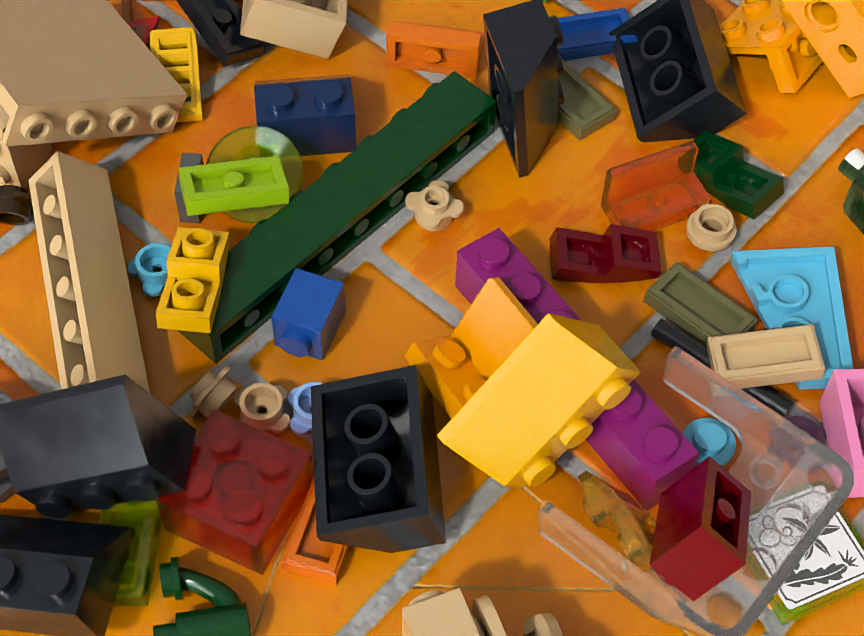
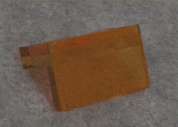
M689 141L607 170L601 208L611 224L655 231L689 219L690 215L698 208L711 204L712 198L693 172L699 151L695 142Z

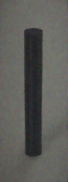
M660 319L653 328L651 336L713 375L707 347L664 319ZM768 385L735 389L783 421L795 406V402Z

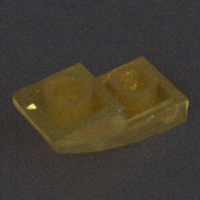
M588 471L580 474L578 479L585 496L582 500V505L591 522L597 527H604L618 534L617 541L619 547L629 561L655 571L649 565L656 520L632 496Z

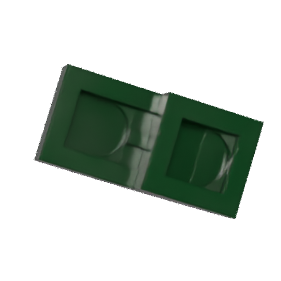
M702 132L674 156L675 164L701 188L725 205L753 220L784 193L782 177L744 162L743 146L710 132Z

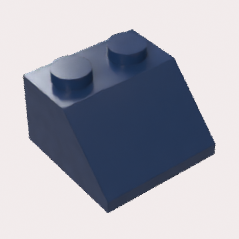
M348 74L255 81L256 120L261 158L353 152L356 149L355 111L351 79Z

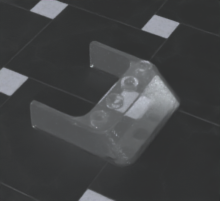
M675 346L667 355L663 381L729 426L738 435L741 442V453L728 472L751 491L746 565L701 597L692 601L675 586H670L663 582L652 567L644 572L547 500L538 509V531L651 617L701 636H743L749 631L847 500L854 486V473L849 463L842 456Z

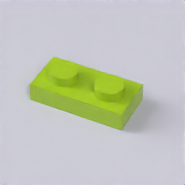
M279 156L179 167V182L187 216L289 204V186Z

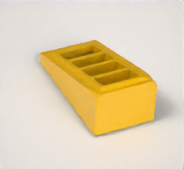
M185 27L152 30L150 32V51L163 66H176L165 67V69L177 83L190 82L179 84L188 94L187 97H191V101L184 102L176 123L203 121L200 54L196 29Z

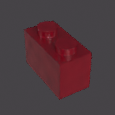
M710 456L660 494L649 563L660 579L670 586H675L690 600L695 601L746 565L751 491Z

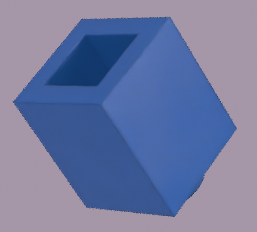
M295 268L271 317L275 346L281 347L293 356H310L323 360L346 312L344 283Z

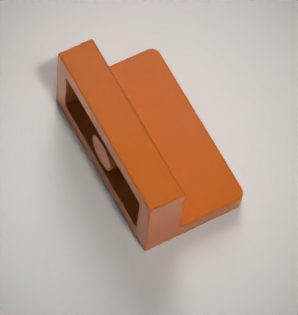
M389 21L386 32V66L447 75L455 71L462 77L477 79L485 35L479 31L405 21Z

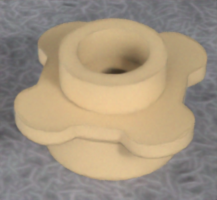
M440 180L432 181L428 187L420 192H410L405 198L407 209L415 211L416 222L422 228L430 231L445 229L451 224L453 218L460 217L464 210L463 202L454 199L449 193L448 184Z
M224 367L217 377L209 371L196 384L189 395L195 401L193 403L194 407L189 413L192 418H195L201 412L212 421L232 399L238 387L226 378L231 371L230 368Z
M255 383L238 391L234 401L235 405L240 408L241 418L237 421L239 433L246 437H252L260 431L272 430L275 433L286 431L290 426V417L284 411V403L288 397L287 391L282 386L269 383ZM260 408L267 409V412L264 414H260L257 411Z

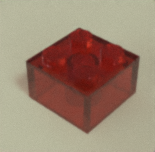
M213 410L195 437L185 491L162 495L156 500L164 530L262 575L303 506L314 477L313 455L305 449Z

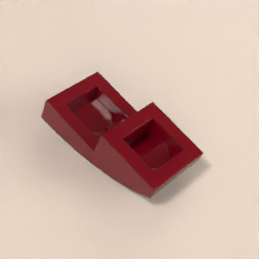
M610 224L603 235L556 227L549 238L552 279L582 283H624L655 279L661 274L657 232Z

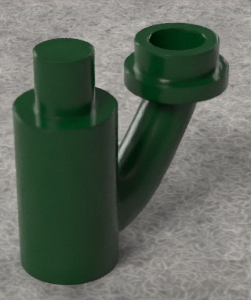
M178 556L171 557L170 562L160 563V581L164 598L175 597L176 601L184 600V590L212 602L214 607L176 613V622L153 626L154 636H251L247 603H243L232 588L213 577L181 567Z

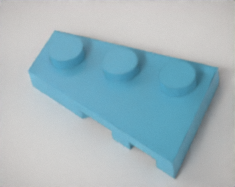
M834 247L732 251L730 263L766 330L809 324L814 325L825 366L823 379L795 382L798 390L825 389L833 370L854 369Z

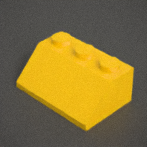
M548 313L437 436L444 445L503 486L533 488L544 483L556 470L554 463L567 449L577 447L589 437L593 431L591 424L604 410L614 408L628 396L631 391L629 384L641 371L600 325Z

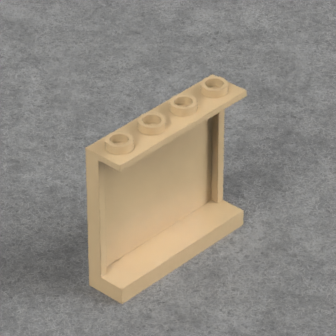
M0 0V104L10 116L1 141L5 147L173 132L188 94L108 0Z

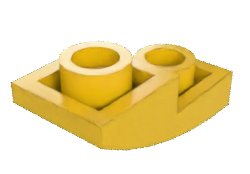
M177 228L166 260L168 278L156 310L157 328L211 334L225 274L230 243L229 232L203 228Z

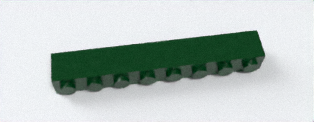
M455 71L440 83L436 82L430 85L421 98L407 109L399 110L386 126L374 135L365 137L352 153L339 163L331 164L318 180L304 191L301 190L293 194L289 198V204H286L269 219L259 221L251 229L249 235L228 250L221 294L211 334L177 331L217 364L271 319L295 268L320 276L325 274L406 206L405 198L410 192H420L428 187L432 181L439 179L493 134L495 130L497 101Z

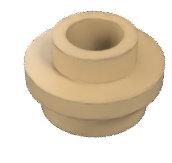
M718 204L701 206L690 215L686 225V234L689 240L696 247L706 251H721L728 248L733 243L737 232L736 223L731 212Z

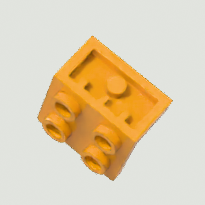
M742 0L739 7L729 18L719 25L728 54L767 55L770 69L773 72L780 93L796 94L823 61L781 0Z
M499 277L489 278L451 336L414 341L404 357L411 366H417L430 392L452 419L538 324Z

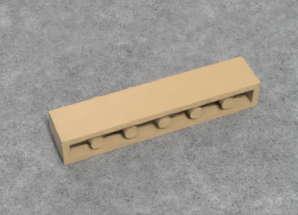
M57 151L28 181L61 389L125 374L150 393L108 171L102 167Z

